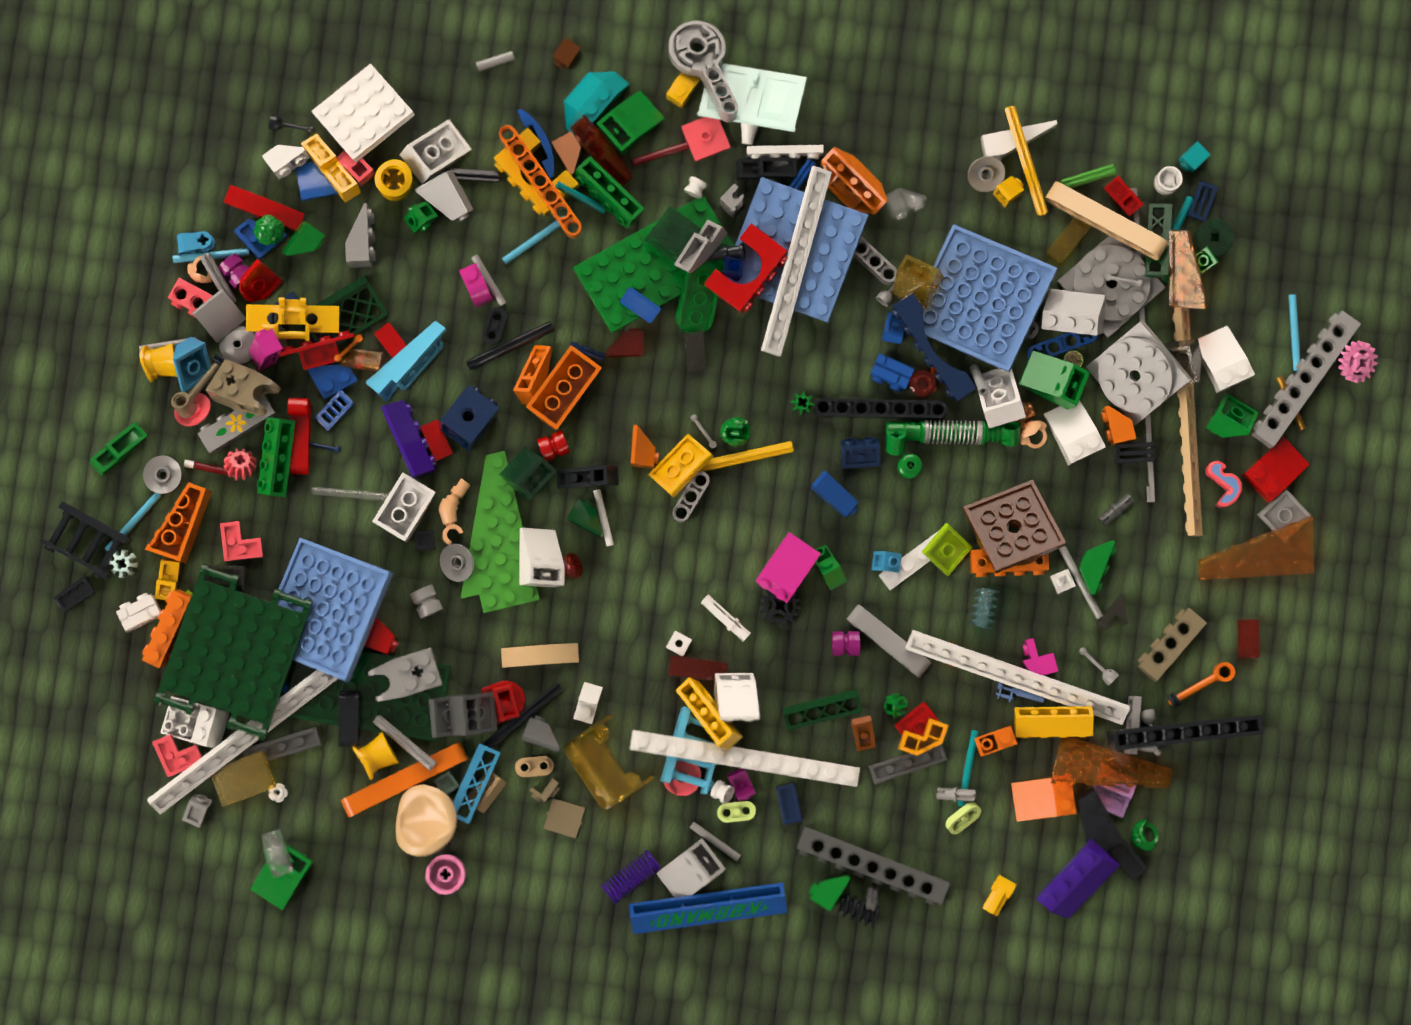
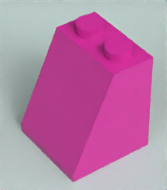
M789 532L755 582L773 593L778 599L788 603L821 553Z

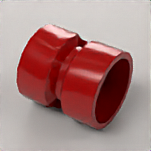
M562 430L551 433V438L545 436L536 439L545 462L553 460L556 454L563 456L570 453Z

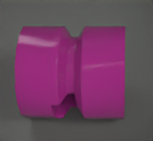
M237 253L230 255L218 267L225 278L229 277L228 282L234 289H239L240 279L249 268L247 265L243 266V260Z
M832 631V656H843L845 653L848 656H860L859 631H848L847 634H844L843 631Z

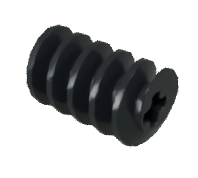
M847 893L842 898L837 910V914L841 910L843 911V917L850 913V920L857 916V923L864 919L865 926L872 922V929L880 912L879 905L873 911L867 909L865 899L862 898L857 902V896L855 895L850 899V893Z

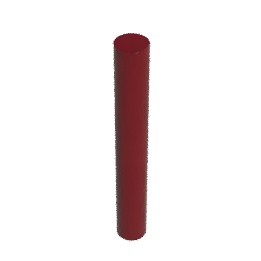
M687 142L633 158V162L636 166L687 150L689 146Z

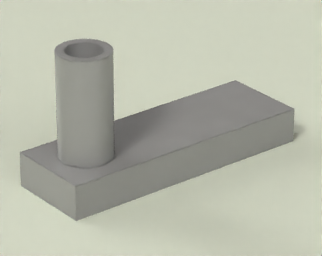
M1128 696L1130 710L1127 714L1126 729L1139 728L1142 698L1140 696ZM1155 747L1124 749V754L1137 755V751L1154 752Z

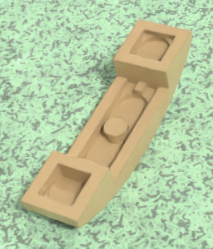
M578 643L501 648L502 668L579 662Z

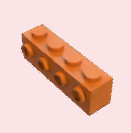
M982 550L970 551V572L975 574V577H987V574L995 573L986 554ZM1049 553L1042 555L1032 563L1014 566L995 574V577L1006 576V573H1014V576H1025V572H1033V575H1045L1044 572L1049 571Z
M180 589L173 590V592L168 594L165 610H161L158 616L160 621L150 634L152 639L143 649L142 655L144 657L142 661L157 668L166 667L170 658L168 654L172 653L192 596L191 594Z

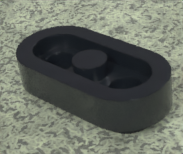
M494 307L488 313L482 337L489 345H496L501 341L507 322V314L503 308ZM497 314L501 315V319L499 321H496L494 319L495 315ZM492 332L496 334L494 339L489 338V334Z

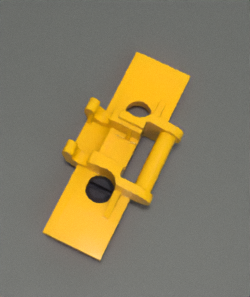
M279 297V305L246 304V331L258 332L262 329H266V331L273 329L278 340L305 339V341H310V332L339 333V306L307 305L306 298L297 300L285 299V297ZM311 313L315 314L318 318L317 322L313 325L309 324L306 319ZM279 325H305V331H279Z

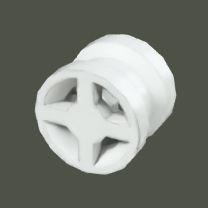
M691 176L689 179L690 183L685 187L684 191L695 198L701 199L702 191L706 189L707 184Z
M718 780L711 790V797L720 799V802L723 804H727L734 795V787L725 785V782L722 780Z

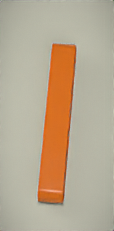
M510 125L503 126L499 131L502 144L565 234L572 239L578 238L582 233V226L578 218L515 128ZM510 131L513 133V137L511 139H504L503 134ZM522 147L524 152L521 155H516L514 149ZM529 162L535 164L533 170H526L524 167ZM538 178H544L546 180V183L543 186H538L535 184ZM550 193H553L557 196L556 200L553 202H550L546 199L547 195ZM560 209H565L568 213L565 217H559L557 212ZM572 224L579 227L575 233L568 231V227Z
M461 741L429 756L436 762L432 770L417 762L340 800L348 818L468 760L469 758Z

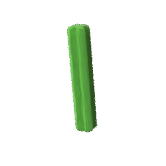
M1114 164L1063 179L1061 184L1074 188L1115 175L1116 168Z

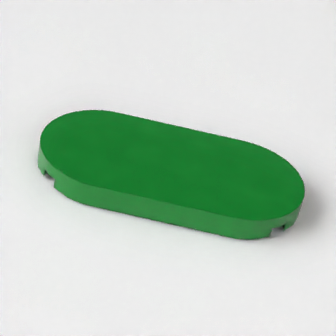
M705 261L693 272H685L676 312V322L680 330L690 336L702 335L711 328L714 321L719 296L709 290L704 283L715 269L718 271L719 269L710 261Z

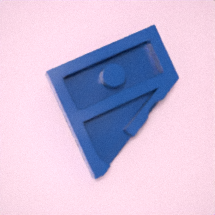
M247 219L234 230V233L259 260L287 238L286 233H283V237L276 244L264 245L259 243L253 233L256 221Z
M349 364L323 365L308 369L324 400L358 382Z

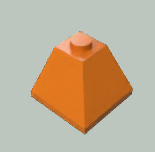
M633 425L631 467L654 469V464H658L659 453L655 452L654 445L639 426Z

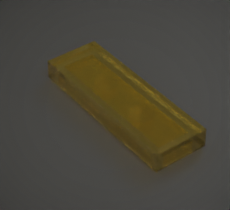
M1074 217L1046 254L1061 265L1091 228V225Z

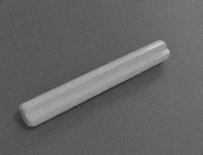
M381 715L374 719L373 723L427 769L432 770L435 767L436 762Z

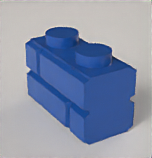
M879 353L870 376L873 377L872 381L881 385L885 382L890 385V389L900 392L901 390L905 391L915 368Z

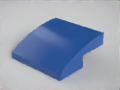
M314 162L296 167L302 201L338 194Z

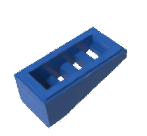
M340 390L314 418L329 431L355 403ZM340 398L347 404L345 407L338 401ZM335 403L342 409L340 413L333 407ZM329 409L337 415L335 418L327 412ZM324 414L331 420L329 424L322 418Z

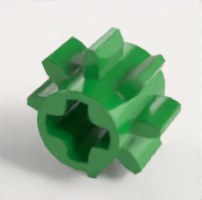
M803 391L801 396L795 393L796 401H790L791 404H795L792 411H800V416L804 411L809 414L810 410L808 407L814 406L809 401L812 395L809 397L805 396V391ZM799 400L806 401L805 408L798 406Z
M899 693L886 697L887 701L884 703V709L887 714L892 715L893 718L906 714L905 710L908 707V702L905 697L900 696Z

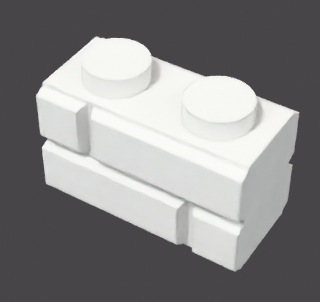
M144 593L137 597L138 601L132 604L129 601L119 606L120 610L116 611L126 632L129 633L158 619L161 609L154 595Z

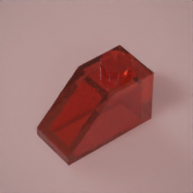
M639 328L628 329V332H624L606 350V358L644 357L643 331H640Z

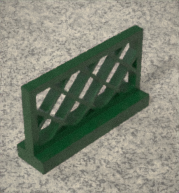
M365 276L360 277L314 305L337 306L341 303L339 320L341 311L353 315L350 325L340 322L339 325L348 326L349 333L351 328H356L357 330L352 332L354 335L389 315ZM365 288L369 289L371 293L370 302L359 299L360 291ZM357 294V298H351L353 295ZM373 297H374L375 301L377 302V304H376V303H372V298H373ZM351 299L356 301L353 312L342 309L345 300ZM358 301L369 304L367 315L355 312ZM371 304L379 306L383 314L378 317L368 316ZM311 313L306 319L309 323L318 318L315 314ZM355 314L366 317L363 326H352ZM368 318H372V319H373V320H371L370 322L367 323ZM310 332L315 342H320L316 334ZM319 333V338L322 337V334L327 336L330 335L333 338L338 337L336 336V333H334V335L328 333ZM347 339L336 342L337 346Z

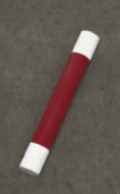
M186 459L184 461V467L228 476V472H225L224 467Z

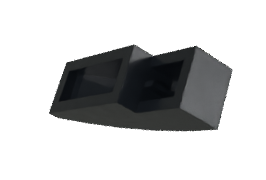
M739 158L736 161V180H760L761 177L765 179L797 177L796 158Z

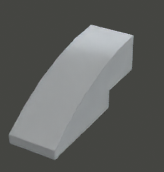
M707 220L699 234L694 232L674 265L688 273L693 272L712 255L728 233L722 226Z

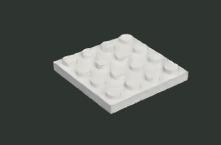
M371 64L312 110L316 118L355 163L415 116L413 111Z

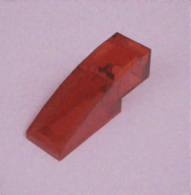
M670 656L668 675L714 681L715 673H727L728 663Z

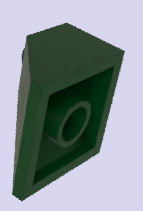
M578 499L567 520L602 539L604 535L596 509L593 507L594 504L586 499H583V501Z

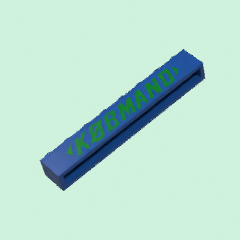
M783 883L629 904L633 934L787 913Z

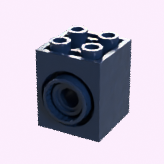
M468 385L440 420L439 430L471 452L498 417V404L493 399H486L482 396V392L478 388Z

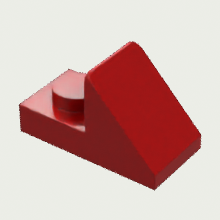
M508 684L492 688L501 721L520 717L513 686Z

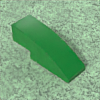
M134 422L109 441L101 451L90 458L91 466L103 477L136 449L148 435Z

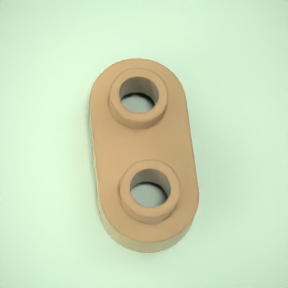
M547 756L521 758L515 764V771L521 777L548 775L554 768L552 759ZM542 762H546L548 765L545 770L540 767ZM522 764L528 765L527 771H522Z

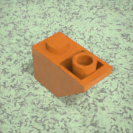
M1105 406L1103 412H1101L1102 422L1107 425L1105 434L1107 441L1111 442V446L1134 441L1136 435L1132 420L1112 407Z
M1011 726L974 738L980 757L1017 744Z

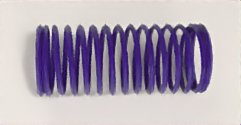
M648 850L644 851L648 859L641 854L646 864L637 856L643 867L636 859L634 861L639 869L633 862H631V865L635 871L627 864L634 877L624 867L630 879L620 870L626 879L625 881L617 873L623 884L615 875L613 877L619 886L612 878L610 880L615 888L609 881L606 882L611 890L605 883L601 884L615 904L620 902V898L624 899L623 895L627 896L626 892L631 894L629 888L634 891L633 886L638 888L636 883L641 885L640 881L644 883V879L648 880L647 876L651 877L650 872L655 875L653 869L656 872L660 871V865Z

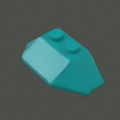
M588 72L564 100L567 131H572L574 136L577 134L582 141L630 84L616 72Z

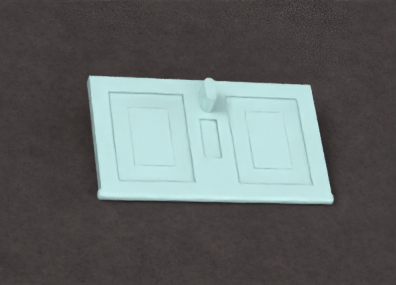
M724 63L720 65V69L738 103L737 116L732 122L795 132L807 77ZM709 77L711 80H717L716 77ZM705 87L697 115L722 120ZM717 93L719 96H725L724 93ZM725 109L727 112H733L732 109Z

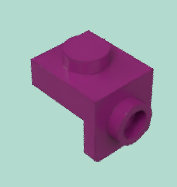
M744 768L727 774L731 786L734 787V793L738 801L747 800L756 794Z

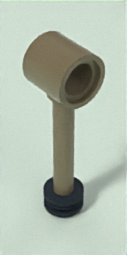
M216 354L212 358V366L188 394L186 392H179L173 396L171 404L182 418H189L195 414L197 406L194 403V398L220 368L225 360L223 356Z

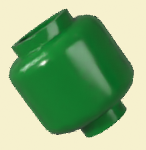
M914 454L903 455L897 464L899 475L905 479L916 478L922 470V461Z

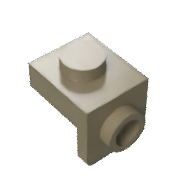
M552 778L542 794L532 787L530 789L533 793L531 797L538 802L542 800L546 802L550 796L554 798L560 789L557 787L559 782Z

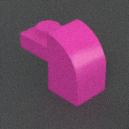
M477 263L459 270L476 308L493 301Z
M1034 638L1024 640L1025 644L1022 645L1023 652L1029 658L1022 661L1026 670L1039 675L1058 672L1054 653L1038 657Z

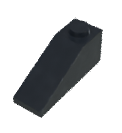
M600 465L557 470L558 489L619 486L618 466Z

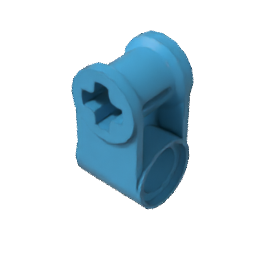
M205 231L177 234L178 253L183 255L211 251L215 246V240ZM204 238H207L209 241H206L205 245H203L201 242L205 240Z

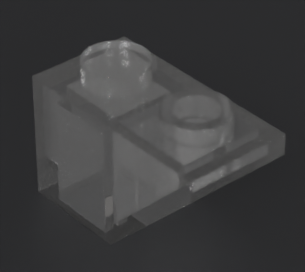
M898 188L886 195L888 201L885 207L892 220L895 218L900 220L908 215V211L912 209L917 211L923 208L927 198L925 195Z
M277 829L261 835L266 860L274 877L293 871L291 858L281 830Z

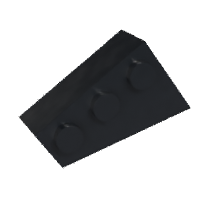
M1094 787L1076 796L1085 844L1092 839L1099 847L1107 851L1124 841Z

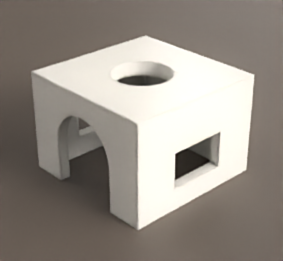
M675 631L666 648L683 657L692 639ZM677 640H681L683 642V645L681 647H677L675 645V642Z

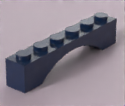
M914 293L907 294L891 305L894 309L892 311L894 317L897 320H901L904 324L902 327L907 336L911 335L915 340L913 345L918 352L922 351L925 355L924 361L929 368L933 367L935 370L934 376L940 384L943 382L947 388L944 390L950 399L959 401L975 390L976 386L966 372L946 364L931 348L924 331V308Z

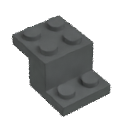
M493 692L458 694L429 699L432 738L450 735L467 736L497 731Z

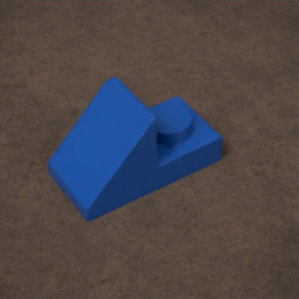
M890 311L887 314L882 340L900 344L903 339L904 330L902 327L904 324L901 320H897Z

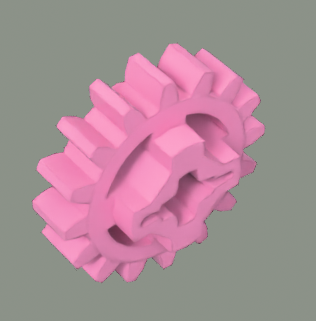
M1352 341L1351 346H1345L1346 352L1341 351L1343 358L1338 359V361L1342 362V365L1338 369L1343 370L1341 375L1345 376L1346 380L1355 383L1359 381L1365 382V377L1370 378V372H1375L1373 365L1378 363L1374 359L1378 356L1373 354L1375 348L1370 347L1371 344L1357 341V343Z

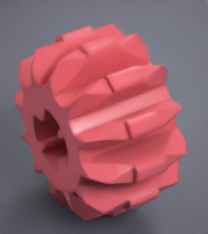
M236 448L235 453L229 451L228 457L224 459L225 472H228L229 478L235 476L236 481L239 477H242L245 481L246 476L252 477L253 472L256 470V458L253 457L251 451L246 453L245 448L242 451Z

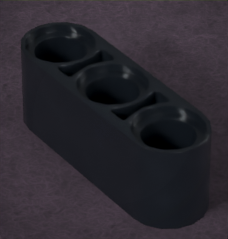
M340 691L339 747H359L360 691Z

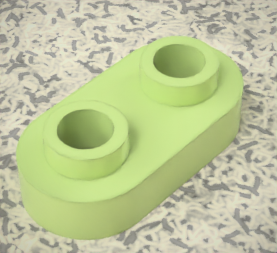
M749 801L722 804L717 810L718 818L726 823L750 820L756 813L754 804ZM744 807L750 809L748 814H743L742 809ZM725 809H729L731 812L728 817L723 815Z
M975 802L965 804L947 819L946 828L951 834L960 833L979 818L981 808Z

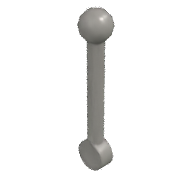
M1109 273L1104 276L1105 281L1115 280L1136 284L1138 287L1144 285L1143 280L1135 281L1114 277Z
M691 415V421L696 423L708 440L709 447L714 449L717 445L716 442L711 440L698 421L697 415Z

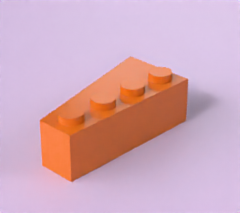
M188 483L145 550L187 564L212 491Z

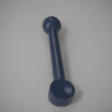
M313 442L309 443L310 446L333 450L335 453L341 451L340 446L332 447Z

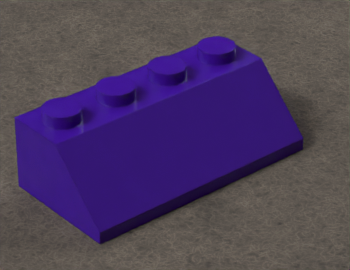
M404 400L381 406L412 478L418 480L435 472L434 467L437 466L433 455L429 456L426 450L429 448L426 439H421L419 432L422 430L418 421H413L411 414L414 412L410 403L406 404Z
M1090 839L1040 891L1037 900L1050 912L1069 919L1120 864Z

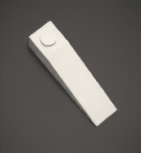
M1057 120L1022 127L1027 144L1054 129L1057 125ZM1011 130L982 135L980 139L984 156H992L1000 161L1002 160L1001 158L1017 150Z

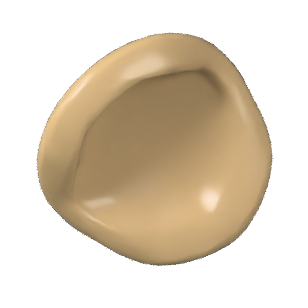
M428 785L411 787L402 795L396 818V839L404 852L412 856H427L441 850L448 844L455 833L457 822L456 810L451 799L441 790Z

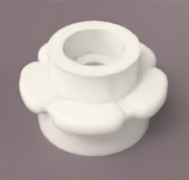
M281 783L272 785L269 788V798L272 801L282 802L288 795L287 789Z

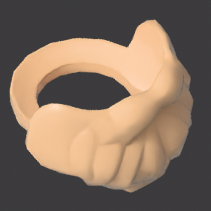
M198 256L193 263L188 264V274L197 283H211L213 280L209 273L207 276L197 273V263L201 257Z
M1041 420L1028 421L1020 429L1021 445H1028L1031 448L1042 447L1047 440V433L1045 431L1047 424ZM1040 430L1043 434L1042 441L1039 444H1032L1029 436L1034 435Z

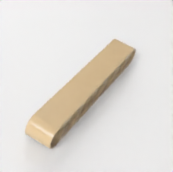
M1059 182L1053 184L1045 197V200L1053 206L1154 260H1159L1169 244L1161 236Z

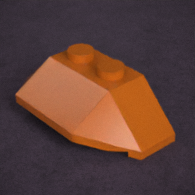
M833 147L821 160L823 169L832 172L828 188L848 208L875 215L888 201L881 182L855 156Z

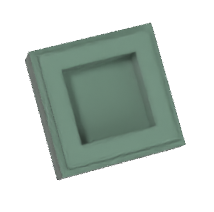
M450 770L434 780L438 789L446 795L460 787Z

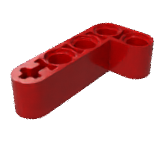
M289 398L288 415L290 420L295 421L289 475H309L311 400L309 398Z

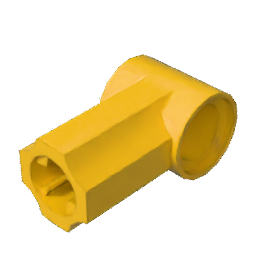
M999 874L982 908L998 916L1005 901L1012 895L1016 884Z

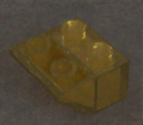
M906 254L897 270L892 293L901 298L909 293H914L922 307L926 309L944 275L938 268Z

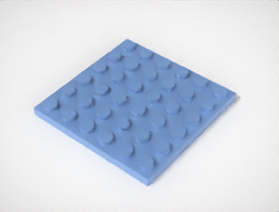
M761 177L735 246L742 243L739 238L752 223L789 251L805 192ZM824 199L794 311L829 323L868 220V214ZM746 245V259H731L724 273L727 278L738 284H746L755 280L762 267L760 256ZM780 266L776 270V277L771 282L768 281L766 283L764 292L760 297L756 296L757 298L774 304L784 266Z
M953 224L918 297V301L924 308L923 323L926 337L1010 372L1057 273V267Z
M299 538L279 587L283 593L304 600H313L293 660L349 682L393 573ZM279 600L278 603L279 606L300 613L303 612L304 607L283 600Z

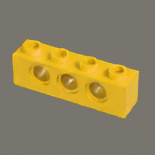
M689 677L676 689V692L719 747L729 750L742 738L731 722L720 720L716 702L700 681Z

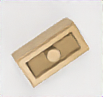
M493 772L476 807L482 813H485L506 785V782ZM485 773L478 782L483 781L485 779ZM483 783L478 784L479 790ZM476 786L468 794V800L477 797L478 791Z

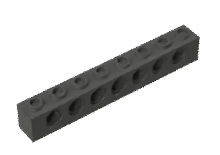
M805 826L796 847L800 850L799 854L810 857L811 854L818 856L817 861L828 864L829 861L836 863L835 868L843 871L849 868L854 870L853 875L861 878L867 875L872 877L871 881L882 885L885 882L890 884L889 888L900 892L903 889L908 891V896L918 899L919 896L926 898V903L937 906V903H943L950 882ZM815 841L823 843V849L819 852L813 850L812 846ZM833 848L841 850V856L837 859L831 856ZM851 855L859 857V863L855 866L849 863ZM869 862L877 864V870L873 873L867 870ZM888 869H894L896 873L895 877L891 880L885 877V872ZM906 876H912L914 880L913 884L909 887H906L903 883V879ZM924 883H930L932 887L931 891L927 894H924L921 890Z

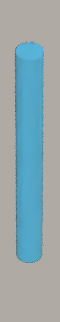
M554 221L507 254L502 260L505 264H508L558 229L560 225L557 221Z
M249 248L173 255V263L194 261L198 256L209 253L213 259L228 258L234 253H237L239 257L250 256Z
M1296 294L1288 295L1293 371H1297L1296 365L1300 361L1297 300Z
M154 493L120 532L127 535L162 495ZM111 540V542L105 547V549H106L107 551L109 550L110 546H111L112 543H113L112 540Z

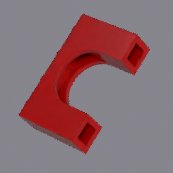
M752 223L739 239L760 256L762 267L758 277L750 283L738 284L715 269L704 283L709 290L741 314L748 312L754 304L752 301L756 296L760 297L765 290L764 286L768 281L771 282L776 277V270L780 266L783 267L785 265L788 254L785 248Z

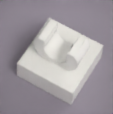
M1069 569L1050 576L1057 594L1076 586Z

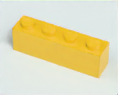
M1092 706L1015 707V737L1066 738L1068 736H1093L1094 715Z

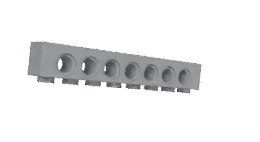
M1343 310L1339 313H1334L1328 321L1330 325L1327 329L1323 328L1317 336L1320 338L1316 344L1313 343L1308 348V356L1305 360L1302 358L1296 365L1298 369L1294 375L1290 374L1286 379L1285 383L1287 386L1285 389H1280L1274 396L1276 401L1273 405L1269 404L1263 412L1265 414L1264 418L1254 424L1252 428L1254 432L1251 435L1268 448L1276 445L1361 325V323ZM1334 328H1338L1340 330V337H1336L1334 335ZM1323 343L1330 346L1329 352L1323 350ZM1313 358L1319 361L1318 368L1312 365ZM1301 374L1308 376L1307 383L1302 382ZM1291 389L1297 391V398L1291 397ZM1280 404L1286 406L1287 411L1285 414L1279 411ZM1270 419L1276 423L1275 429H1271L1268 426Z

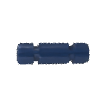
M576 342L570 343V345L591 360L594 359L595 362L603 363L605 353L596 352V350L584 345L579 346Z

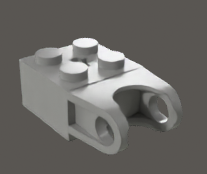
M432 648L393 659L368 672L369 676L385 675L390 680L389 689L376 697L377 702L408 697L443 686ZM417 667L423 669V673H421L419 678L417 675H414Z

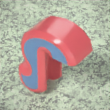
M1214 461L1206 466L1205 474L1226 490L1215 506L1219 508L1228 507L1238 500L1242 492V483L1236 475L1223 472L1226 469L1224 463Z

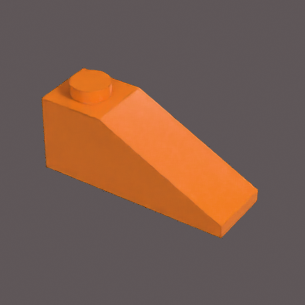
M534 345L513 389L521 404L528 405L548 377L552 353L551 346Z

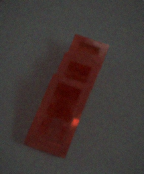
M585 115L571 125L570 129L583 141L581 146L621 186L632 179V175L612 145Z

